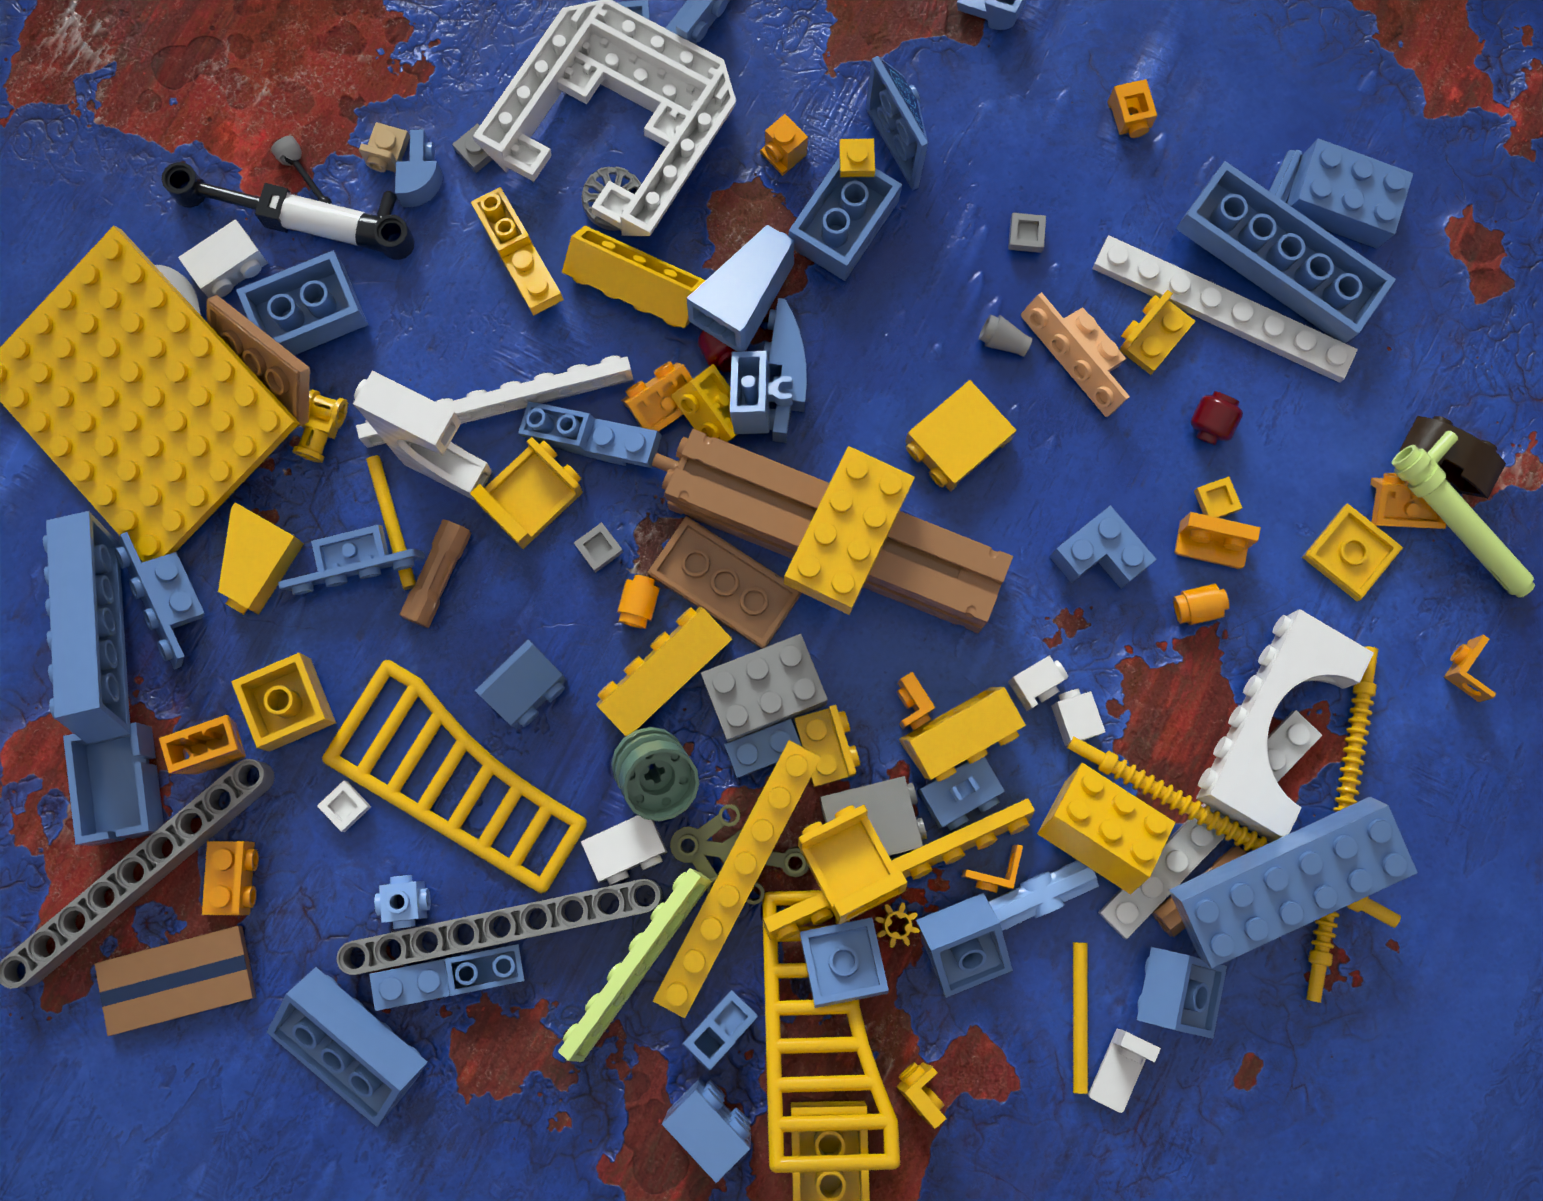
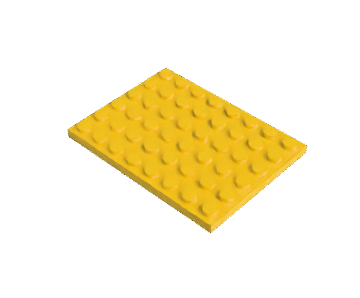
M113 226L0 347V402L120 536V534L128 532L142 562L176 552L300 424L124 231L116 226Z

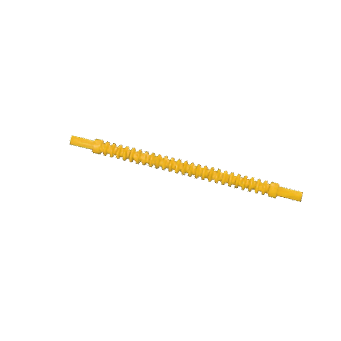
M1365 647L1374 653L1360 683L1353 686V693L1356 694V698H1352L1351 702L1355 704V707L1350 708L1353 717L1348 718V722L1352 726L1346 729L1350 733V737L1345 738L1348 747H1344L1343 751L1347 753V756L1341 759L1345 763V767L1340 768L1343 777H1339L1338 781L1342 783V786L1336 789L1340 793V797L1335 798L1339 805L1333 808L1334 812L1357 803L1354 800V796L1359 795L1356 786L1361 785V781L1357 780V777L1363 774L1359 770V766L1364 765L1361 756L1366 755V751L1362 750V747L1368 744L1364 740V736L1369 735V731L1365 730V728L1371 725L1367 717L1372 715L1369 706L1374 705L1371 697L1376 695L1377 685L1373 681L1379 649L1375 647ZM1336 911L1315 920V923L1318 924V930H1313V933L1317 935V938L1311 941L1315 948L1310 950L1308 961L1312 963L1306 1000L1321 1003L1326 969L1327 966L1332 965L1333 955L1329 951L1334 948L1331 938H1336V934L1332 933V930L1338 927V924L1334 923V919L1340 916Z
M1074 736L1067 745V749L1098 765V770L1104 774L1109 775L1113 773L1116 780L1121 777L1125 785L1129 782L1132 783V789L1141 788L1143 795L1150 793L1152 800L1159 798L1161 805L1168 803L1170 810L1175 808L1179 810V815L1188 814V820L1197 819V825L1206 824L1208 831L1215 829L1217 836L1224 834L1225 840L1230 841L1233 839L1235 846L1243 844L1244 851L1256 850L1269 844L1267 843V837L1262 836L1258 838L1256 831L1249 833L1248 827L1243 826L1240 828L1238 821L1229 822V816L1222 818L1220 817V811L1211 812L1209 805L1202 807L1201 801L1193 802L1191 795L1182 796V790L1174 792L1173 785L1165 787L1163 780L1156 782L1154 775L1147 777L1145 770L1140 772L1136 770V765L1127 766V760L1119 761V756L1111 751L1104 753ZM1369 896L1347 906L1355 912L1363 911L1392 928H1395L1401 919V915L1368 898Z

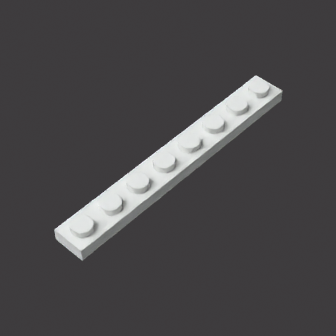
M1109 235L1092 268L1152 297L1156 295L1161 298L1169 290L1173 293L1169 301L1181 310L1339 383L1345 379L1358 350Z
M610 356L602 359L600 364L588 367L585 364L574 365L564 373L556 375L553 373H543L535 376L533 381L521 384L518 381L507 382L497 390L489 392L486 390H476L468 393L466 398L454 401L453 399L446 398L435 402L454 411L461 424L526 408L528 401L542 404L632 381L633 376L628 357ZM367 420L363 424L356 425L358 437L367 448L385 444L384 440Z
M1297 710L1292 711L1268 736V758L1277 782L1322 736ZM1211 808L1210 811L1214 813L1216 810ZM1187 819L1167 840L1150 878L1131 895L1120 889L1098 913L1123 939H1128L1170 895L1169 889L1178 886L1224 839L1225 835L1217 836L1215 829L1208 831L1206 824L1203 823L1199 826L1197 825V819Z

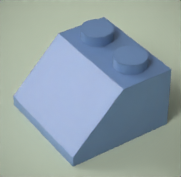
M527 640L475 691L506 722L517 729L520 725L523 727L528 726L539 714L536 709L546 700L549 702L555 700L565 689L562 684L567 679Z
M984 893L916 920L923 944L945 998L1013 971L1000 922Z
M1151 947L1150 956L1145 964L1146 976L1143 991L1138 999L1139 1011L1137 1020L1213 1039L1227 966L1219 965L1211 969L1201 958Z

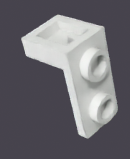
M1117 1028L1088 1096L1122 1113L1125 1110L1145 1060L1148 1059L1155 1062L1161 1048Z

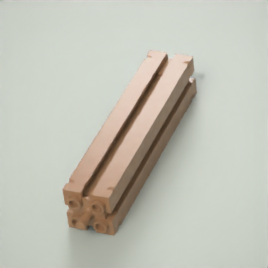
M692 429L689 438L683 437L676 452V457L679 458V461L656 453L652 462V466L667 472L662 489H665L664 497L668 500L669 510L681 515L686 514L691 519L793 559L830 484L718 438H709L705 433ZM900 511L863 588L955 625H963L965 629L979 633L989 620L1013 556L1002 551H994L987 545Z

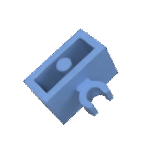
M767 351L732 352L730 416L734 434L769 433L770 402H775L777 405L784 407L793 405L792 393H780L784 389H793L792 378L783 376L777 378L774 382H770L771 373Z
M985 757L971 764L967 762L956 768L957 772L940 782L935 780L917 791L938 829L947 825L951 831L969 821L966 813L977 807L982 813L1000 803L997 796L1005 791Z

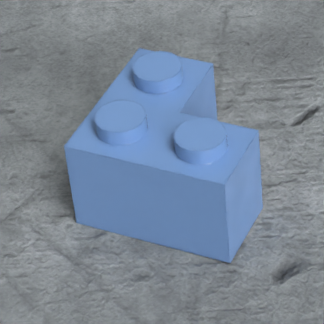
M1111 505L1057 547L1050 555L1052 561L1071 583L1099 563L1120 589L1157 560Z

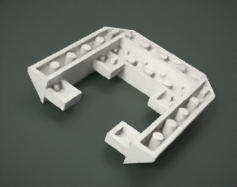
M598 0L562 8L473 135V140L506 173L511 169L534 182L552 155L550 148L531 139V136L562 91L587 104L601 84L650 110L654 114L644 127V136L666 148L635 194L608 181L591 207L592 214L621 229L622 236H650L736 105V98L724 59L613 0Z

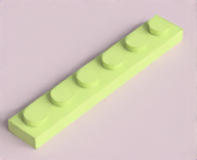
M689 868L687 873L684 872L678 876L672 886L673 892L666 902L660 903L652 912L650 917L651 923L646 930L639 933L629 945L630 952L623 962L616 964L607 976L608 982L605 987L588 1001L585 1006L586 1013L579 1023L572 1025L563 1037L564 1044L558 1051L565 1059L574 1062H583L711 884L712 881L691 868Z

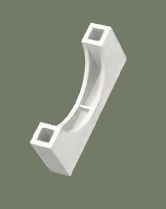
M373 370L367 380L363 379L359 383L354 394V406L405 466L471 499L473 498L470 492L479 484L484 488L493 471L487 462L451 442L461 424L454 411Z
M1301 609L1287 616H1281L1276 622L1272 631L1275 637L1271 645H1268L1262 651L1258 659V663L1261 666L1257 674L1253 675L1244 687L1243 693L1246 697L1242 705L1238 706L1229 718L1230 730L1226 737L1224 736L1220 739L1214 749L1213 755L1216 758L1212 767L1204 771L1198 782V786L1201 789L1196 799L1220 811L1221 814L1229 816L1233 821H1238L1240 825L1247 826L1250 831H1256L1260 837H1267L1269 842L1290 834L1302 808L1294 803L1281 789L1273 775L1268 758V731L1278 704L1292 688L1301 682L1321 681L1336 685L1342 689L1360 683L1374 653Z

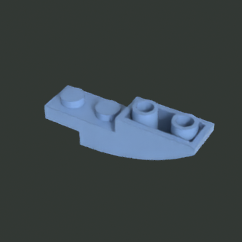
M778 298L777 310L770 309L768 330H773L772 342L765 341L764 351H767L771 375H778L774 376L773 382L780 376L791 377L793 381V389H784L780 392L783 394L792 393L793 405L786 407L776 405V409H770L769 430H773V441L786 443L791 410L800 412L805 410L807 373L804 346L795 317L786 300Z
M528 401L518 434L526 438L533 437L540 443L544 440L552 447L589 458L626 466V463L649 468H652V462L662 437L656 430L596 419L590 413Z
M519 944L369 974L375 1011L524 981Z

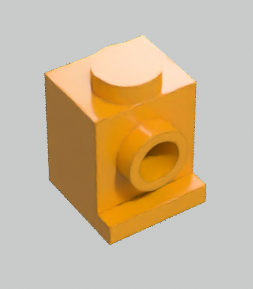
M1147 79L1114 86L1107 103L1109 108L1112 109L1119 135L1129 133L1131 138H1137L1148 133L1149 128H1152L1158 115Z
M784 114L765 130V146L760 150V153L783 176L807 155L808 136Z

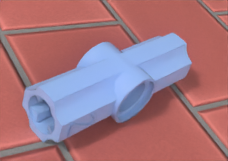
M1076 860L1052 873L1047 871L1020 883L1021 887L988 902L997 916L1002 930H1007L1033 916L1038 918L1063 907L1065 905L1064 902L1095 889L1099 885L1095 872Z

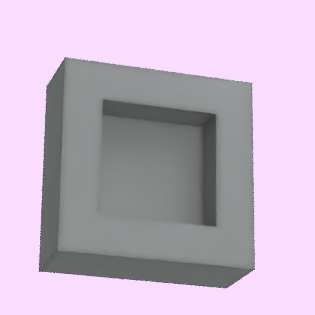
M478 123L452 144L454 150L475 173L493 160L473 140V135L480 127Z
M1012 213L1008 250L1042 253L1045 240L1046 216Z
M602 522L574 542L576 548L595 573L624 553Z

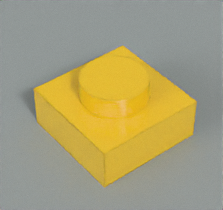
M874 138L840 139V177H874Z
M1230 477L1203 485L1194 490L1203 515L1222 518L1242 509Z

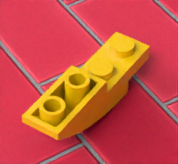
M499 187L471 201L487 235L533 316L563 301L560 290L533 246L527 231L502 188Z

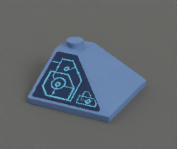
M876 56L871 61L866 110L913 191L919 188L928 146L919 105L920 97L916 88L913 85L909 86L900 72L882 58Z

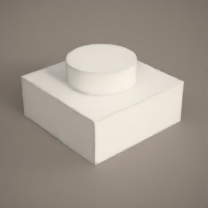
M345 780L317 805L341 832H346L371 808L365 799Z

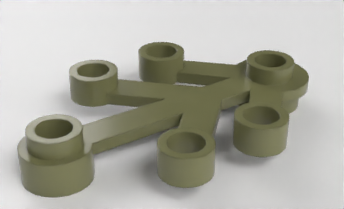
M726 804L720 809L718 815L700 828L686 826L678 829L670 842L673 856L683 863H693L698 872L709 878L712 884L718 875L705 855L719 857L725 863L741 830L723 843L708 839L724 826L731 827L736 825L741 817L739 808L734 804ZM731 808L736 812L737 817L734 821L728 822L723 818V811L725 809ZM684 839L693 840L695 843L694 850L690 852L683 850L681 846ZM796 846L788 848L784 853L772 851L765 864L780 867L791 877H800L809 869L802 852ZM793 856H797L802 860V866L798 869H792L788 864L789 859ZM757 881L754 886L760 889L761 895L757 899L748 897L746 902L752 905L760 903L765 895L763 885ZM711 884L707 888L708 893L711 890Z

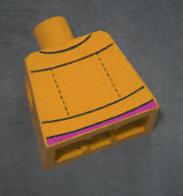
M224 715L159 738L170 774H201L246 757L238 727L229 715ZM183 749L188 753L189 759L185 760Z

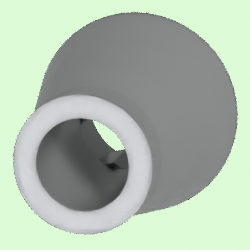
M990 315L979 335V340L985 342L986 347L1016 353L1023 357L1027 353L1033 339L1001 315L998 317Z

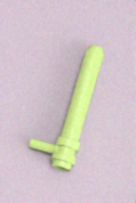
M1446 431L1428 452L1424 449H1418L1416 445H1410L1400 451L1392 460V465L1395 467L1394 473L1402 481L1409 482L1408 488L1418 498L1422 497L1510 595H1516V597L1520 598L1529 594L1535 587L1534 577L1445 479L1446 473L1437 464L1458 441V436L1452 431Z

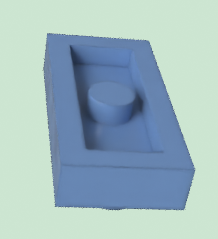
M791 719L724 744L737 779L776 764L788 740L801 746Z

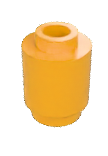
M634 575L633 580L626 579L617 611L620 614L618 622L646 629L647 622L652 621L660 588L654 586V579L642 575Z
M1210 584L1181 591V595L1173 597V605L1178 622L1180 624L1187 622L1189 625L1223 618L1225 610L1229 609V600L1225 589L1219 590L1217 584Z

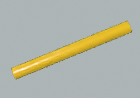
M380 456L368 457L366 461L392 552L405 551L407 549ZM412 568L398 570L403 589L414 588L416 581Z
M1073 942V1093L1088 1094V943Z

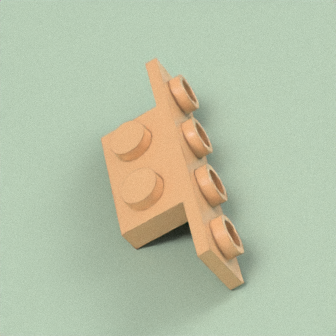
M1042 292L1038 294L1021 313L1022 319L1105 417L1110 416L1130 397L1110 374L1112 370L1119 367L1127 358L1083 307L1063 318Z

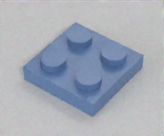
M873 918L800 932L815 1008L888 994L889 989Z

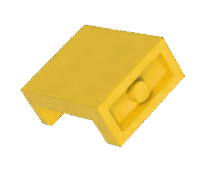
M969 380L907 433L905 440L907 444L906 450L915 461L920 462L922 460L931 470L929 471L930 477L939 487L943 488L946 486L949 491H952L964 477L993 452L1009 443L1017 430L973 382Z
M533 437L526 441L528 447L485 488L479 484L470 492L475 502L522 549L532 542L583 493L578 483L581 477L568 464L562 467L554 459L558 455L552 447L544 440L539 444Z
M854 805L847 806L835 814V819L825 824L819 821L809 825L802 831L803 835L798 838V847L839 925L905 892L908 883L901 869L897 871L868 819V810L865 805L857 808Z

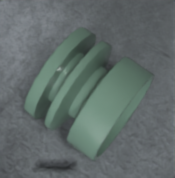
M648 727L635 730L624 737L616 747L611 762L613 778L634 813L647 820L663 821L675 818L688 809L696 798L698 791V770L676 736L665 729ZM653 764L654 768L649 770L648 766Z

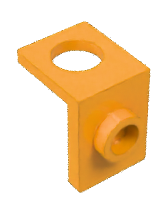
M1485 635L1470 639L1466 645H1460L1452 654L1450 661L1453 664L1444 675L1445 679L1478 702L1493 699L1496 695L1494 691L1467 673L1490 640ZM1467 684H1469V685L1475 687V688H1476L1477 690H1479V691L1474 690L1473 688L1469 687Z
M1018 844L1012 846L1005 879L967 869L962 871L961 877L977 881L975 888L997 893L998 887L1014 889L1023 846Z

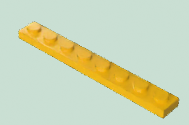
M788 740L661 983L653 1002L683 1018L687 1016L821 756Z
M1029 798L891 861L897 871L901 869L905 878L912 876L913 880L921 878L933 870L931 866L942 861L946 865L954 863L965 856L964 851L974 846H977L978 850L984 849L994 844L998 840L996 837L1007 831H1009L1010 835L1023 831L1030 826L1029 821H1031L1035 810ZM823 892L764 918V928L770 940L779 937V940L782 941L799 933L798 927L812 921L813 925H818L833 917V911Z

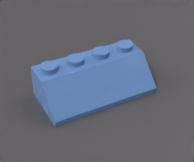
M317 967L286 993L267 1030L271 1037L376 1127L393 1110L427 1064V1061L421 1057L414 1047L407 1045L393 1033L386 1023L380 1022L365 1009L359 1000L352 998L337 985L332 977L325 975Z

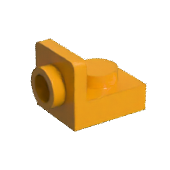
M910 672L897 683L900 687L897 690V694L907 709L913 707L915 712L903 719L899 725L902 730L911 726L913 731L932 720L929 713L935 709V706L914 673Z

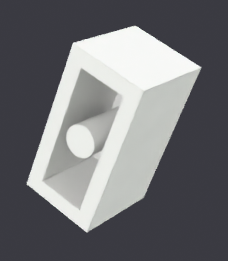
M236 219L178 257L208 298L215 295L219 297L226 296L235 285L246 278L256 276L262 267L268 264Z
M639 815L581 841L598 882L607 880L609 886L630 877L627 871L638 865H641L642 870H646L663 862L660 855L667 853L654 820H647Z

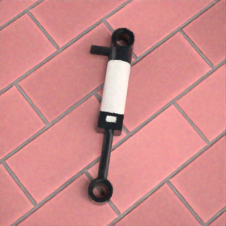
M184 162L170 164L162 173L161 180L163 186L176 202L183 207L192 208L198 206L206 197L256 210L255 215L265 228L285 233L288 232V229L380 251L394 260L406 258L414 249L415 241L405 221L401 217L391 215L397 199L396 194L391 191L383 193L377 215L293 195L288 188L268 183L264 184L260 197L206 184L193 168ZM189 181L186 187L179 189L183 183ZM401 234L396 241H388L391 235Z

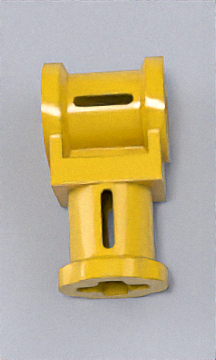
M310 390L309 422L302 425L304 428L299 445L294 446L292 452L304 459L323 463L324 456L322 453L328 437L335 439L338 429L346 418L348 410L347 400L343 398L334 400L321 396L317 390Z

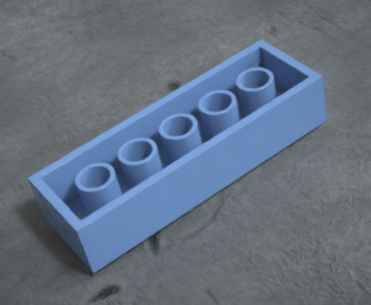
M1226 161L1223 162L1175 228L1330 337L1343 343H1347L1360 333L1396 280Z
M90 511L46 520L47 535L43 536V546L48 556V566L44 568V576L49 586V598L46 599L45 606L50 618L51 631L47 632V643L52 652V664L48 666L49 679L53 684V698L49 702L51 714L55 720H58L87 744L131 734L121 569L115 554V549L118 548L119 543Z
M1368 797L1169 889V892L1197 955L1212 969L1418 872L1389 805L1375 798Z

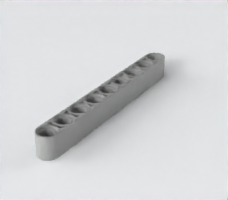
M243 759L235 764L3 958L0 962V984L6 988L13 989L34 986L41 982L268 791L275 779L271 766L253 759ZM257 767L260 775L256 784L250 786L247 781L248 772L252 768ZM228 791L231 796L230 804L227 808L221 809L219 798L222 793ZM199 815L202 819V826L194 834L190 827L191 820ZM170 839L173 844V850L166 858L162 853V846L166 840ZM140 863L144 868V874L142 879L137 882L133 877V871L137 864ZM109 888L113 890L115 895L114 901L110 906L106 904L104 899L105 893ZM80 912L85 917V924L81 930L77 929L75 923L76 917ZM50 937L54 939L56 946L52 955L46 949V944ZM21 962L26 968V973L22 980L17 975V968Z
M640 879L345 943L339 949L337 964L344 973L357 975L653 911L662 902L663 892L656 882L649 879ZM643 885L651 886L655 892L654 902L647 907L641 906L636 900V892ZM607 893L615 894L619 900L618 910L613 914L605 913L600 906L602 897ZM573 900L578 901L583 908L582 917L576 922L570 921L565 915L566 905ZM536 908L542 909L547 916L545 926L539 930L533 928L529 922V916ZM500 916L506 917L511 924V929L505 937L498 936L494 931V922ZM463 924L470 925L474 930L473 941L468 945L463 944L458 938L459 928ZM429 931L433 932L438 939V945L433 952L426 951L422 945V939ZM392 939L397 940L401 945V954L396 960L391 959L386 952V947ZM356 947L361 948L365 954V961L359 968L355 967L350 960V955Z

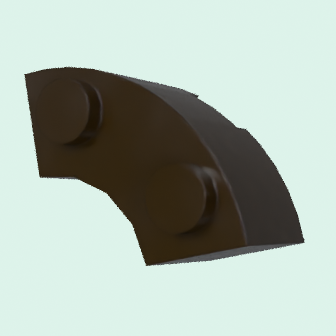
M1417 416L1399 451L1410 445H1416L1418 449H1424L1428 452L1446 431L1454 432L1458 436V441L1437 464L1446 473L1445 479L1458 493L1488 499L1506 465L1505 461L1496 452L1497 447L1491 442L1480 440L1466 431L1453 426V423L1444 417L1434 416L1431 419Z

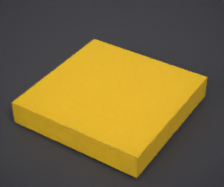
M1347 503L1302 558L1358 602L1365 596L1403 547Z

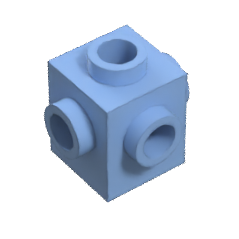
M412 875L390 877V884L379 885V893L375 894V911L377 916H381V923L393 922V929L416 927L415 919L427 918V910H430L431 899L429 889L425 888V882H413ZM397 895H401L405 901L401 909H398Z

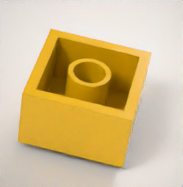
M301 653L294 654L231 681L256 748L270 752L336 723L312 660Z

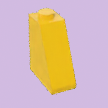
M236 502L231 507L218 592L229 598L225 603L226 605L243 615L248 609L259 615L304 543Z

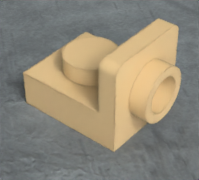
M376 122L368 145L361 144L359 152L366 165L371 169L379 172H385L386 170L396 172V162L402 161L410 135L406 130Z

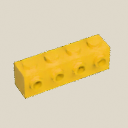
M583 226L571 236L562 273L572 277L579 284L590 285L601 290L604 295L610 298L621 299L632 304L640 312L651 313L662 318L671 326L685 328L690 323L687 297L706 281L588 226Z
M690 607L676 620L679 626L670 635L663 632L650 644L653 651L644 659L640 656L636 657L623 670L627 675L618 684L611 681L597 694L600 698L596 703L597 707L625 736L637 730L732 640L704 608L699 607L697 610H694Z

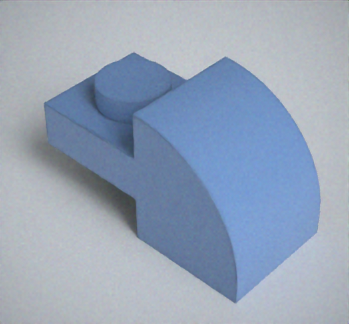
M958 0L957 7L958 11L987 19L988 26L991 29L1006 30L1014 26L1027 0Z
M424 129L410 130L409 161L396 162L395 194L402 207H416L427 203L437 194L442 185L443 174L437 161H435V146L433 142H429Z
M731 990L686 1038L682 1045L710 1071L754 1022L758 1015Z

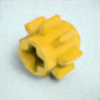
M903 902L899 904L898 911H893L888 904H885L884 909L887 913L885 917H875L874 919L882 923L883 928L876 936H889V947L892 948L896 944V939H901L906 946H909L910 941L907 936L910 932H920L918 928L912 927L911 921L918 914L911 913L907 915L904 913L905 903ZM893 915L898 919L904 918L906 921L902 926L903 933L900 935L896 931L889 932L888 926L892 924L890 917Z

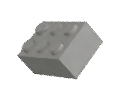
M802 634L701 672L703 682L727 743L825 706L828 701Z

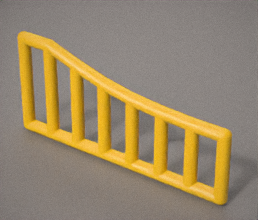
M384 660L380 664L322 757L323 762L329 767L538 893H546L587 826V820L583 816L554 800L492 756L468 734L420 677L391 660ZM389 677H392L407 686L359 765L356 766L340 755ZM419 697L432 714L391 780L386 784L370 773ZM443 725L456 742L417 803L400 791L437 731ZM467 751L482 767L447 821L430 809ZM495 775L510 788L480 838L477 839L462 830L461 827L490 779ZM521 796L537 805L539 809L510 857H507L491 846ZM551 815H553L570 827L539 876L522 866V863Z
M822 891L766 892L762 900L763 919L777 913V906H793ZM763 921L770 1170L774 1173L897 1169L900 1165L898 1120L869 1045L859 999L819 1008L814 1007L813 1000L780 1001L779 979L808 978L805 963H778V942L801 941L800 932L782 941L779 940V937L770 940ZM800 926L798 928L801 932L826 926ZM847 1014L852 1034L851 1037L781 1038L780 1016ZM857 1052L865 1074L782 1077L781 1054ZM870 1090L880 1113L783 1116L782 1093ZM883 1130L884 1154L784 1156V1132Z

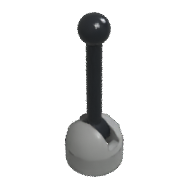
M289 135L276 141L271 147V152L282 165H294L318 198V201L332 204L331 199L321 193L300 164L299 159L301 158L302 151L295 138Z

